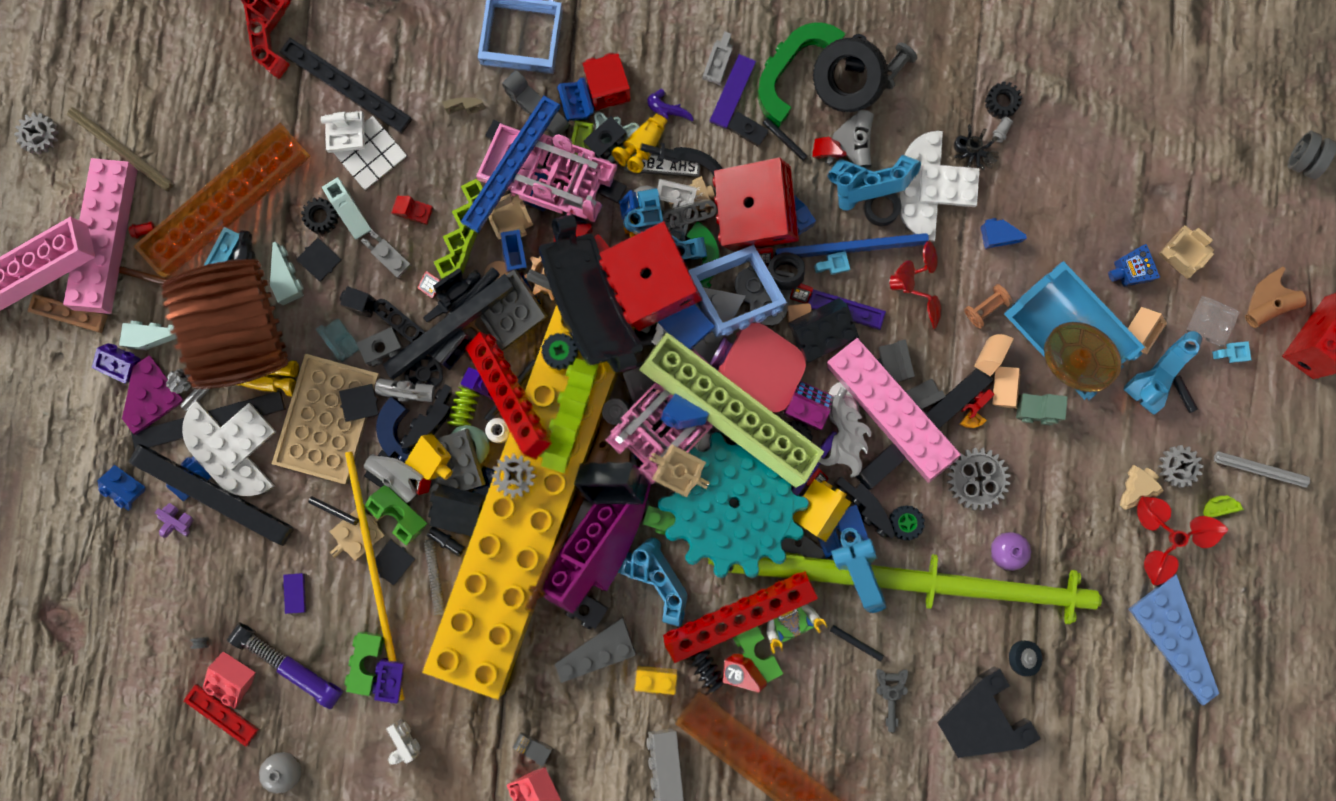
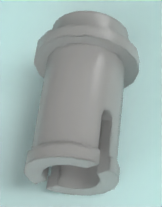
M1007 117L1002 118L997 129L993 131L992 138L1000 143L1006 140V134L1011 125H1013V121Z

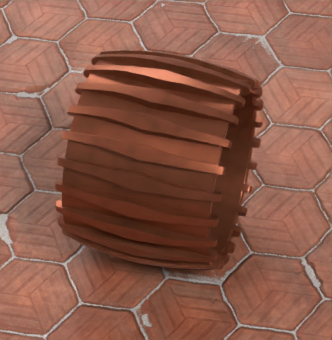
M243 259L207 264L180 273L163 282L162 297L167 298L163 305L164 308H169L170 314L166 315L167 321L172 320L174 329L170 330V334H176L178 344H175L174 347L181 350L182 357L179 358V361L186 364L187 368L184 369L185 375H191L188 377V381L193 388L209 389L242 384L267 376L288 365V354L286 351H282L286 345L285 342H280L279 338L283 336V332L278 331L276 324L280 323L279 319H274L272 310H275L276 307L275 305H270L268 298L272 297L271 292H266L265 286H268V282L261 278L265 273L263 270H260L262 266L259 260Z

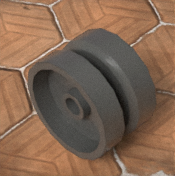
M1311 130L1308 131L1292 151L1288 161V168L1298 173L1303 171L1304 176L1316 180L1326 171L1334 159L1336 141L1330 138L1322 140L1321 134Z

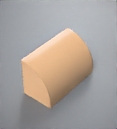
M1141 307L1129 325L1128 330L1144 345L1145 348L1141 351L1148 354L1167 322L1161 313Z
M1002 334L991 336L986 341L974 367L991 376L1002 364L1014 338Z
M998 367L995 371L993 390L995 395L993 396L992 405L1018 408L1020 368Z

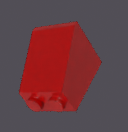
M608 53L598 59L589 58L582 63L595 111L631 101L630 88L619 53Z

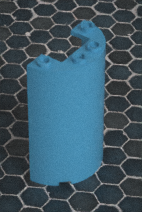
M1064 261L1040 279L1004 313L1044 358V345L1047 337L1054 330L1065 326L1085 328L1100 336L1112 349L1117 360L1118 371L1124 367L1122 364L1125 361L1131 359L1134 361L1143 354L1141 350L1145 348ZM1066 329L1059 331L1065 344L1078 343L1080 330ZM1083 331L1081 342L1083 346L1094 351L1103 345L1095 336ZM1056 333L1049 339L1047 349L1058 354L1063 345ZM1079 346L1066 347L1060 355L1064 369L1077 378L1091 377L1096 369L1092 354ZM1107 347L1095 354L1100 366L1114 367L1113 358ZM1046 351L1048 362L1056 370L1061 369L1058 358ZM1099 369L1095 379L1104 385L1109 380L1108 376L1114 370ZM1065 372L1059 373L1071 386L1077 388L1076 379ZM1092 379L1079 380L1080 387L1083 390H1096L1099 388L1098 384ZM1074 389L1084 400L1086 398L1090 400L1098 393Z

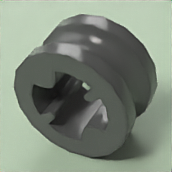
M209 637L190 639L193 642L191 649L208 648L207 640H209Z

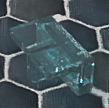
M336 319L326 327L320 325L316 328V331L338 360L343 362L359 350L357 342L339 319Z

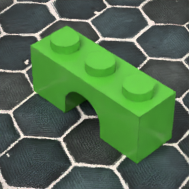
M386 485L373 493L364 505L377 519L384 515L393 516L398 524L392 533L406 546L420 535L427 525L421 516L413 511L407 503Z
M758 626L732 637L737 647L742 646L745 652L742 655L753 661L767 683L783 674L773 655L767 658H759L755 655V645L764 639Z
M364 631L355 635L353 639L354 654L349 659L350 674H347L345 679L346 692L366 696L373 694L372 690L377 674L368 672L364 667V661L368 655L377 657L382 654L383 635Z

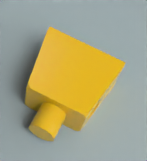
M433 434L422 435L405 464L416 470L427 480H432L439 476L447 480L453 473L446 466L451 458L450 453Z

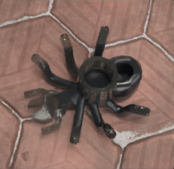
M968 124V136H958L954 141V149L957 153H960L954 155V158L962 160L970 156L967 167H971L972 161L976 156V167L984 170V165L980 164V157H982L985 166L993 168V165L990 164L997 162L995 158H999L997 156L999 152L993 150L984 151V149H988L998 138H993L987 145L983 146L982 138L987 130L984 128L979 137H971L972 128Z

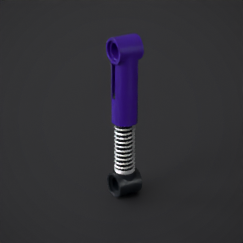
M238 622L227 639L231 645L241 650L246 648L250 652L252 651L253 654L255 653V655L261 657L263 661L275 667L278 674L316 698L315 700L327 709L334 707L343 693L341 688L325 681L290 656H281V653L278 654V651L275 652V649L272 650V647L266 646L267 643L263 644L264 641L258 640L252 628Z

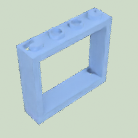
M486 0L478 51L480 65L554 74L563 13L562 4L560 2H553V0ZM494 8L554 14L555 20L549 59L488 52Z
M754 245L688 270L702 298V301L698 302L697 305L701 312L714 324L715 328L712 332L716 338L722 335L729 336L737 329L743 330L753 322L760 323L770 315L777 316L778 313L783 311L787 303ZM750 262L772 303L722 323L700 281Z

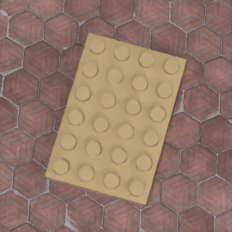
M305 354L272 464L347 485L350 475L345 453L353 451L355 460L367 418L345 422L343 409L340 408L342 404L339 391L373 384L375 392V384L380 374Z

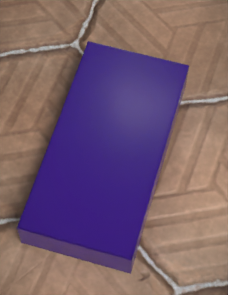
M305 573L283 575L285 614L306 612Z

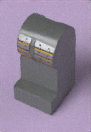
M520 733L513 745L516 751L526 755V757L534 760L542 767L553 747L525 733Z

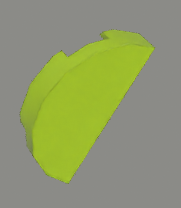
M1216 496L1205 505L1203 514L1204 516L1214 518L1244 509L1239 501L1230 496Z

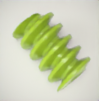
M458 387L462 391L455 392L459 399H453L457 406L451 407V410L455 413L449 414L453 421H447V424L456 427L463 425L471 426L472 424L467 419L474 418L469 412L476 411L471 405L478 404L473 398L480 397V394L470 389Z

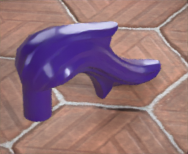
M663 89L650 94L647 98L649 108L668 119V115H675L694 121L693 116L687 110L680 107L681 104L669 105L660 100L665 95Z

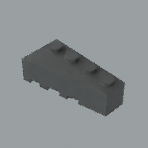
M624 617L555 663L561 683L636 656Z

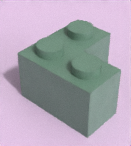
M1023 393L1018 397L1016 418L1022 419L1024 423L1041 421V425L1052 426L1053 424H1058L1059 421L1066 418L1068 396L1053 394L1039 396Z

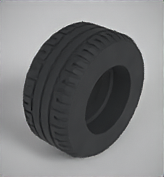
M843 38L827 45L817 57L818 59H816L813 69V84L817 95H819L818 97L828 107L841 112H855L873 105L883 94L887 85L886 82L888 81V65L884 55H882L883 53L873 43L861 38ZM845 57L859 58L867 69L866 83L856 93H845L835 83V68L838 62Z

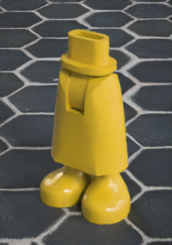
M657 113L653 117H649L623 143L625 149L621 147L613 149L611 153L613 158L623 167L627 164V168L631 172L641 173L644 168L642 161L648 160L651 153L640 151V145L644 143L656 147L662 132L665 130L664 126L667 123V119Z
M289 361L286 367L274 373L237 385L268 392H277L281 388L287 396H292L296 381L292 378L298 375V362ZM280 375L292 378L280 379Z

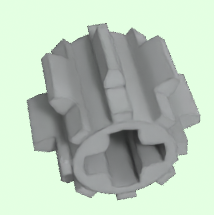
M181 368L175 372L171 371L167 376L166 386L171 392L176 394L182 393L183 390L188 391L192 386L188 381V377L191 375H185L184 370Z

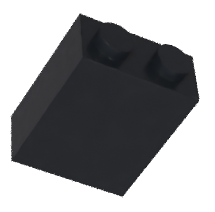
M439 484L437 490L433 491L430 497V502L433 503L428 513V517L431 518L430 526L472 536L484 504L485 496Z

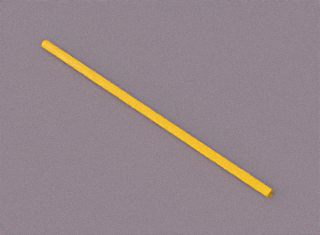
M353 451L345 453L387 657L388 661L397 662ZM402 687L399 701L405 700Z

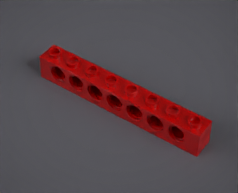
M479 332L465 348L522 455L536 460L552 444L548 437L549 434L541 425V419L535 414L532 403L526 398V392L520 387L517 376L511 371V365L505 360L504 352L498 347L496 338L491 334L487 335Z
M806 571L796 573L786 580L778 581L766 589H760L755 594L740 598L733 604L725 605L713 613H707L702 618L687 622L682 627L668 631L663 635L664 646L675 664L815 601L818 597Z

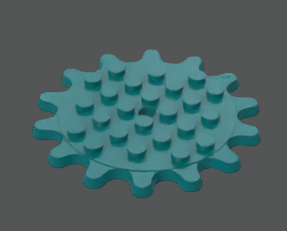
M714 432L709 437L710 447L707 451L702 452L693 447L688 452L706 462L701 471V478L709 481V485L705 484L708 487L704 489L696 484L687 497L674 492L672 496L662 497L658 501L660 510L671 512L675 516V523L667 528L665 535L670 541L678 539L688 541L690 548L686 553L685 559L690 565L697 564L703 558H710L714 563V574L718 578L726 577L729 568L734 564L742 566L746 576L754 578L759 574L758 563L761 558L768 557L775 564L785 562L786 554L781 547L784 539H802L804 530L794 523L793 515L798 511H805L809 507V501L805 497L793 494L792 484L739 444L728 445L724 441L722 434ZM731 498L739 501L738 508H732L729 505Z

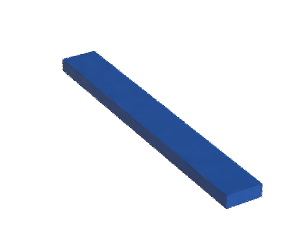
M543 95L461 221L463 225L479 233L560 109V104Z
M927 233L779 248L776 249L775 256L788 252L804 258L830 255L844 251L846 253L920 246L925 245L929 238Z

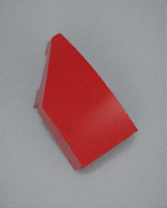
M822 137L814 140L813 158L820 159L829 156L840 158L846 156L847 153L840 147V142L831 137Z

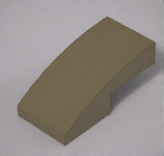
M465 97L443 101L448 115L463 109L466 110L468 115L486 109L482 99Z

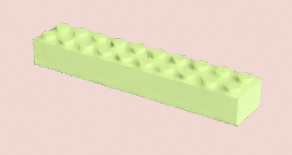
M668 333L661 338L639 369L673 396L676 393L708 412L707 421L794 487H798L807 481L824 453L823 450Z

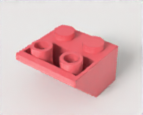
M222 652L208 667L203 689L209 695L220 699L224 705L236 709L253 683L256 672L227 653Z
M546 767L532 771L506 785L513 801H561Z

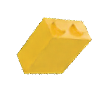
M814 479L803 496L808 499L809 507L805 511L796 512L793 515V521L826 542L851 502L845 498L847 494L839 489L833 491L831 484L824 480L820 483Z
M638 665L635 691L675 695L677 669Z

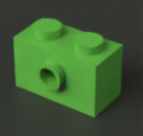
M648 506L643 525L656 528V533L665 535L667 528L675 523L674 514Z

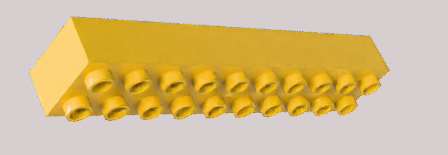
M557 304L544 340L555 333H564L571 337ZM541 345L525 389V396L532 403L533 410L540 417V423L547 430L550 439L551 430H548L551 419H556L559 412L560 404L557 403L560 392L565 391L569 377L566 376L567 369L557 370L546 364L542 357ZM578 350L577 358L584 360V358ZM607 361L597 364L599 367L596 380L591 389L589 402L582 417L581 427L571 451L572 455L565 473L542 467L543 458L540 456L535 460L522 455L512 434L509 433L500 460L504 462L505 455L509 459H512V454H516L517 459L520 456H524L523 462L529 460L530 464L528 467L535 468L531 471V474L536 475V478H531L534 486H528L530 492L522 491V497L518 493H516L515 498L511 497V493L505 497L503 496L504 490L498 492L499 485H493V482L496 481V478L493 477L422 673L497 700L505 693L534 609L532 612L525 609L532 594L528 589L530 586H536L568 517L577 487L574 482L580 463H586L589 458L601 420L603 419L602 408L609 401L619 372L615 373ZM510 463V464H508V465H509L510 467H515V468H516V467H517L518 465H520V464H519V463ZM503 470L501 472V481L504 479ZM525 470L523 480L526 482L527 472ZM509 471L511 475L510 480L513 479L520 483L516 476L518 472ZM511 485L508 489H519V486Z

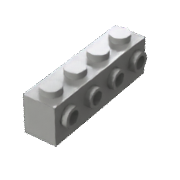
M670 728L648 732L649 738L646 739V743L651 753V758H649L648 762L649 768L653 773V778H651V788L655 792L653 801H683L676 731Z

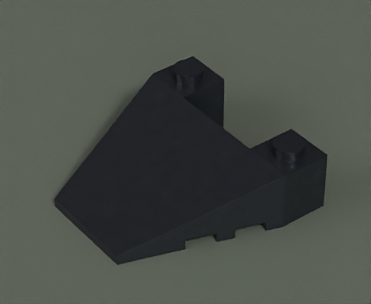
M995 666L978 675L970 687L961 694L962 696L937 722L957 758L1025 749L1041 739L1031 721L1025 718L1010 726L993 697L1010 685L1000 668Z

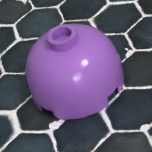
M1002 533L991 544L992 560L1003 570H1019L1026 566L1031 558L1032 551L1029 542L1018 533Z

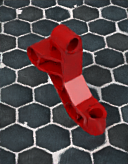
M241 0L244 4L252 57L280 80L290 64L279 55L273 53L270 33L283 17L292 0ZM262 26V30L259 33H255V28ZM262 52H266V57L259 59V55Z

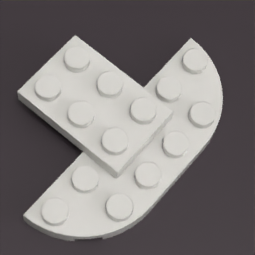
M943 131L925 133L910 144L904 155L921 161V167L909 186L904 191L899 192L902 206L900 211L902 222L913 235L927 233L929 241L933 243L936 233L937 205L976 207L978 198L979 168L940 165Z
M195 401L189 407L182 427L186 447L222 488L236 495L254 496L265 493L275 486L248 457L276 433L275 429L251 403L243 407L222 427L199 401Z

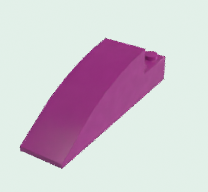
M650 483L643 504H593L561 549L543 587V590L546 592L545 599L574 613L592 585L607 592L636 535L649 494Z

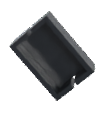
M840 298L788 323L796 339L797 347L808 363L854 341L856 338H860L852 321L853 318L849 307Z
M631 462L580 463L574 482L580 492L584 493L583 495L590 504H643L649 485L634 463Z

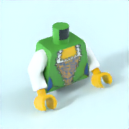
M807 604L768 621L766 632L771 643L772 653L775 654L774 647L779 646L781 651H783V642L814 628V626L817 632L821 633L818 627L825 625L828 628L826 622Z

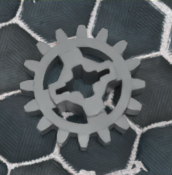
M33 112L32 117L26 114V120H19L21 125L15 126L19 132L14 133V135L19 138L16 142L21 145L22 149L32 154L34 152L41 154L42 150L49 152V146L54 148L52 142L58 141L54 136L59 134V131L54 129L57 127V124L52 122L51 118L42 113L37 115Z
M1180 445L1177 448L1170 447V452H1163L1166 457L1159 458L1163 465H1159L1158 468L1163 469L1160 475L1166 476L1165 482L1171 481V486L1178 484L1179 488L1185 485L1192 486V482H1198L1196 476L1202 475L1199 468H1203V465L1198 463L1202 458L1195 457L1197 451L1190 452L1191 447L1183 448V445ZM1181 464H1185V465H1183V467H1181L1180 469H1176V468H1178Z
M512 454V459H509L505 455L504 462L498 460L499 467L493 466V469L497 471L496 474L491 475V477L496 478L493 485H499L497 491L501 492L504 490L503 496L505 497L509 493H511L512 498H515L516 493L522 497V491L530 492L528 486H534L531 478H536V475L531 474V471L535 468L528 467L530 464L529 460L523 462L524 456H520L517 459L516 454ZM519 463L520 465L515 468L510 467L508 464ZM503 470L504 479L501 481V472ZM525 470L527 472L526 482L523 480ZM509 471L518 472L516 476L520 483L513 479L510 480L511 475ZM517 485L519 489L511 490L508 487Z

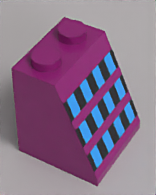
M800 381L783 415L798 422L800 421L817 431L822 430L830 413L834 396Z

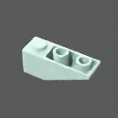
M338 177L322 186L329 201L355 240L372 230L344 183Z
M273 242L270 287L277 302L285 305L304 296L302 293L304 288L299 279L296 280L294 275L296 270L293 264L288 262L286 258L288 252L285 247L277 242Z
M130 321V324H122L119 346L129 349L148 350L177 339L176 334H170V330L174 329L173 325H168V328L161 327V324L149 323V326L142 325L143 322Z

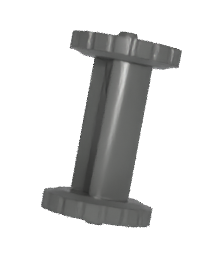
M902 42L896 45L897 54L887 67L888 72L892 73L890 76L888 75L887 85L885 86L889 90L894 88L895 82L893 79L907 62L914 63L917 60L916 52Z
M621 398L611 399L604 404L602 415L606 422L618 425L622 423L620 419L631 407L626 400Z

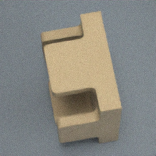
M511 193L503 196L489 216V221L498 240L501 239V232L520 230V235L523 237L527 235L525 229L533 226L522 199H519L517 194L515 197L511 196Z
M1184 225L1158 255L1188 279L1214 255V249L1208 245L1213 239L1200 228L1192 231Z

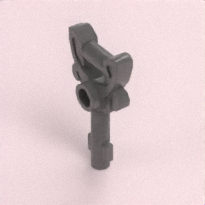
M877 669L876 676L880 686H877L876 692L888 700L886 726H888V732H896V727H898L896 700H900L902 695L908 693V689L904 686L908 670L902 669L898 673H885L881 669ZM885 681H898V684L890 687L886 685Z

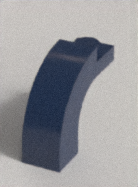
M390 397L378 415L376 425L377 437L382 449L389 457L394 458L399 454L397 458L405 463L411 452L407 454L402 452V445H400L401 442L398 438V426L410 410L397 399Z

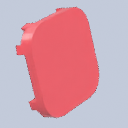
M751 323L747 328L737 332V337L724 363L719 366L718 372L776 414L786 409L789 405L795 389L804 374L806 367L805 358L795 345L761 323Z

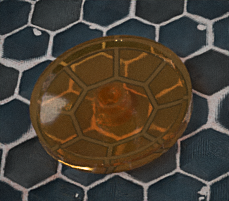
M1081 322L1063 323L1057 326L1045 341L1044 355L1050 370L1060 381L1076 390L1084 392L1104 390L1120 374L1121 357L1117 347L1105 333L1094 326Z

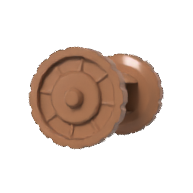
M996 284L993 287L994 294L973 309L967 306L964 309L968 319L977 328H982L984 326L983 319L1002 304L1007 307L1013 304L1011 296L1001 285ZM980 309L983 311L981 316L978 314Z

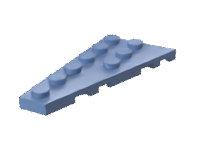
M1175 574L1168 581L1160 584L1131 606L1129 611L1199 703L1205 705L1216 697L1219 691L1178 577Z

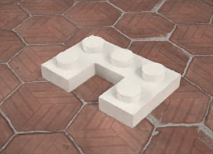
M659 179L657 190L660 200L673 203L672 208L693 203L697 188ZM688 208L684 211L686 218H690L692 209ZM670 214L669 218L671 228L679 227V225H674L673 219L676 216H672V214ZM688 224L682 225L684 236L686 235ZM679 232L672 233V235L677 239L681 238V234Z

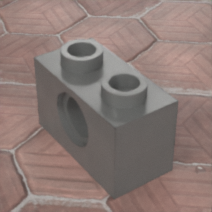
M392 327L356 343L365 364L372 365L373 367L382 364L384 359L392 358L404 349L396 330ZM385 344V350L382 353H378V346Z

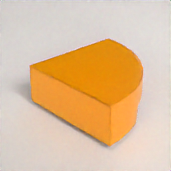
M969 410L959 425L965 428H976L983 425L987 420L978 413L974 418L968 419L971 415V410Z

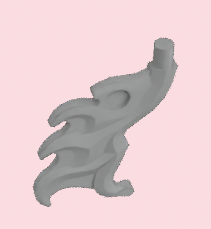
M841 387L837 395H834L831 408L832 418L838 428V433L833 436L829 458H820L818 463L826 466H832L835 463L845 464L852 470L850 477H855L862 469V462L859 457L860 450L863 449L865 454L868 453V446L863 434L866 433L868 437H871V430L866 424L858 422V419L862 418L861 414L845 404L844 397L847 390Z

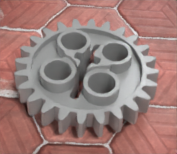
M972 448V454L969 450H965V456L960 453V460L954 462L955 466L950 465L948 467L952 470V473L946 474L951 477V480L946 483L952 484L948 491H955L952 498L959 497L958 504L965 502V508L972 504V510H976L978 505L980 510H984L985 505L988 509L992 508V503L998 505L999 501L997 498L1004 499L1005 497L1001 493L1008 492L1005 485L1011 484L1006 481V478L1011 475L1004 472L1008 469V467H1002L1004 460L998 461L999 454L992 456V450H988L985 454L984 448H981L979 453L977 448ZM985 463L989 464L991 468L988 474L983 471ZM966 465L972 470L969 476L963 471ZM975 477H981L982 481H975ZM988 482L993 486L991 493L985 489V485ZM969 484L974 488L972 495L966 492V487ZM979 487L980 491L982 492V496H979Z

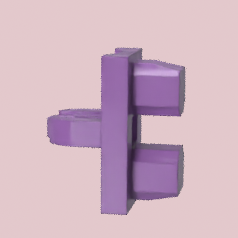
M170 503L162 510L158 508L154 512L158 515L157 518L164 522V525L159 530V535L163 538L168 537L174 529L187 537L190 533L188 528L194 520L186 513H183L178 520L173 518L179 510Z

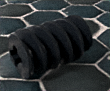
M709 650L701 651L686 660H693L690 668L697 667L694 675L701 674L698 682L705 681L702 689L709 688L706 695L718 690L724 684L723 678H719L722 672L715 671L718 665L711 664L714 658H707L710 653Z

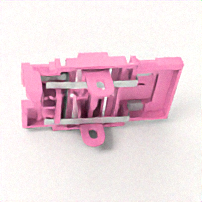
M499 124L476 175L478 181L484 183L488 181L521 130ZM543 134L506 191L510 190L513 197L517 194L519 199L561 214L566 212L567 215L573 214L595 222L602 207L600 202L595 201V195L600 184L611 186L617 165L605 159L596 158L595 152L573 145L571 140L565 136L555 135L551 137ZM551 152L546 162V169H538V165L543 166L548 153ZM535 172L545 173L548 175V179L540 178L539 181H536L538 176L534 174ZM555 178L562 179L568 184V187L564 186L562 190L561 183L558 182L556 184L553 182Z
M695 349L692 350L693 353L707 362ZM656 382L620 419L622 423L618 424L606 439L618 454L622 453L625 448H628L641 460L643 464L638 470L651 485L655 482L652 478L658 469V464L649 460L652 453L663 458L671 444L685 450L700 433L701 435L686 450V452H689L713 427L708 421L705 425L679 430L671 427L660 438L658 434L666 427V424L663 423L655 432L651 428L662 417V412L667 406L664 400L669 403L673 395ZM653 388L656 390V392L652 391V392L641 402V400H642Z

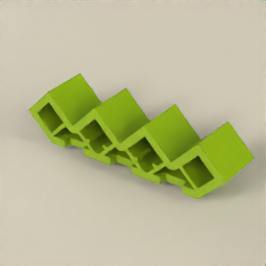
M477 179L461 186L469 203L452 211L459 229L443 236L450 254L434 261L441 279H444L458 268L462 271V275L465 270L477 232L463 225L461 221L483 189L480 181Z
M578 358L575 359L573 365L569 364L566 376L569 377L565 391L560 392L557 403L560 404L559 412L556 419H551L548 429L551 430L550 441L552 444L540 455L543 458L542 467L565 473L572 455L571 451L581 427L582 417L589 402V395L596 380L599 365L589 366L584 360Z

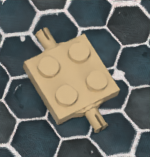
M673 444L670 445L663 458L655 453H652L649 458L650 461L658 464V469L652 479L685 497L689 495L691 489L696 484L704 489L708 487L705 484L709 485V481L701 478V471L706 462Z
M357 509L350 515L358 518ZM366 513L372 546H374L385 534L378 525V521L381 518L377 519L375 516ZM342 520L329 531L338 543L330 551L334 558L342 551H345L356 561L365 553L359 522L354 526Z

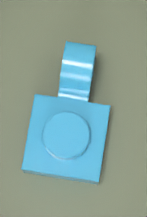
M846 251L827 255V261L818 262L814 265L816 273L830 270L832 275L850 270Z
M1249 341L1226 344L1227 349L1212 352L1213 359L1229 358V363L1251 360Z

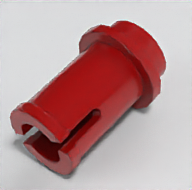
M150 221L139 225L132 224L129 227V233L132 238L138 239L139 236L156 233L154 223Z

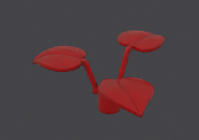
M927 241L923 248L925 266L915 270L911 260L905 261L894 275H891L890 288L891 290H903L904 293H912L928 298V315L932 327L935 329L941 317V303L938 296L934 295L932 297L929 294L913 290L915 286L914 275L927 269L929 273H934L938 265L936 249L931 241Z
M1144 496L1138 502L1137 515L1140 523L1146 529L1152 531L1158 529L1161 525L1169 531L1168 538L1172 544L1165 553L1154 550L1148 553L1144 559L1145 571L1153 585L1165 583L1175 575L1179 565L1178 559L1168 554L1173 549H1176L1177 546L1184 547L1187 545L1191 535L1195 545L1201 548H1210L1215 546L1228 532V528L1223 523L1208 516H1198L1192 519L1190 522V529L1192 531L1187 534L1183 531L1173 530L1163 523L1167 522L1171 517V508L1167 502L1159 498Z

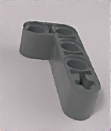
M515 70L502 83L506 94L527 114L531 115L542 97L528 86L527 80ZM557 112L546 131L553 137L555 135H562L570 124Z

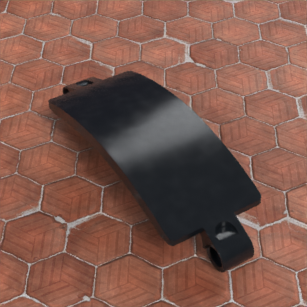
M573 215L552 219V230L556 242L540 245L539 253L559 312L580 354L589 366L607 361L615 373L635 368L637 361L634 354L641 352L643 347L631 325L627 323L624 312L608 282L607 273L599 262L602 259L594 236L586 234L576 237L577 225Z

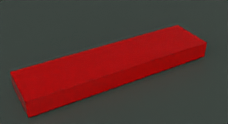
M198 684L194 685L184 699L185 703L245 747L250 744L260 730L230 707L224 705L215 696L206 693Z

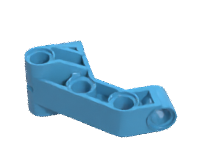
M901 155L893 167L873 172L839 159L827 176L832 183L837 184L839 207L842 210H851L859 201L904 191L918 174L921 161Z
M657 188L637 192L641 209L632 210L627 214L623 221L626 230L637 235L663 222ZM629 218H635L637 220V224H632ZM672 235L677 247L683 250V260L707 257L704 237L681 242Z
M1195 331L1185 333L1164 353L1150 371L1136 374L1124 386L1123 390L1136 401L1141 399L1139 404L1153 415L1165 406L1174 377L1198 353L1202 343L1200 333ZM1188 341H1193L1196 345H1191Z
M846 528L841 534L843 547L832 551L836 567L839 570H849L863 607L867 612L876 613L882 611L887 606L871 567V563L877 558L871 539L863 541L862 536L854 528ZM849 535H856L854 542H847Z
M650 537L633 553H627L618 573L628 576V578L654 585L665 602L662 622L680 627L685 615L687 592L662 554L660 541ZM659 572L663 573L665 578L661 577ZM673 595L677 596L680 601L675 600Z

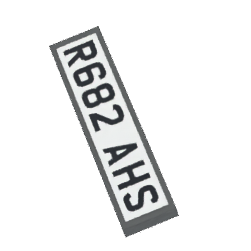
M651 154L648 160L642 161L644 168L641 173L699 177V163L691 161L675 163L668 160L660 162L657 161L658 155ZM626 164V165L624 166V172H631V171L627 168V164Z

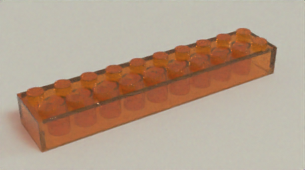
M280 122L134 245L135 249L158 275L168 278L218 236L224 227L227 228L311 156Z
M700 689L696 691L675 720L677 726L774 801H844Z

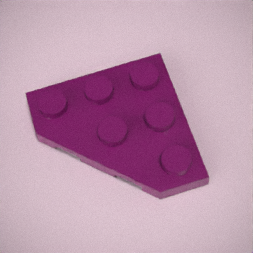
M150 355L132 368L122 420L134 435L184 401L180 394L171 392L166 386L168 378Z

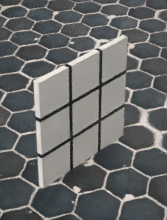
M373 116L364 122L365 149L334 152L336 157L365 191L407 157Z

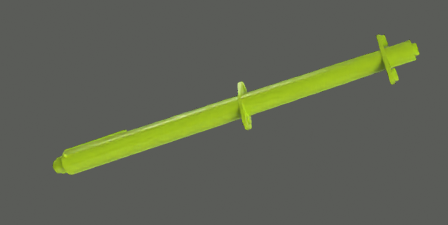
M785 552L786 560L782 564H775L768 557L761 558L758 563V576L788 579L796 573L806 571L810 581L854 585L849 570H839L834 560L804 557L803 554ZM936 554L931 556L929 572L871 565L879 588L926 593L927 609L932 608L934 594L1065 606L1064 621L1065 624H1071L1076 621L1075 608L1096 610L1102 604V596L1098 590L1077 588V584L1081 582V574L1076 570L1070 571L1067 589L937 573L938 556ZM708 558V564L714 566L713 561ZM734 564L733 570L729 571V573L745 574L743 567L738 564Z

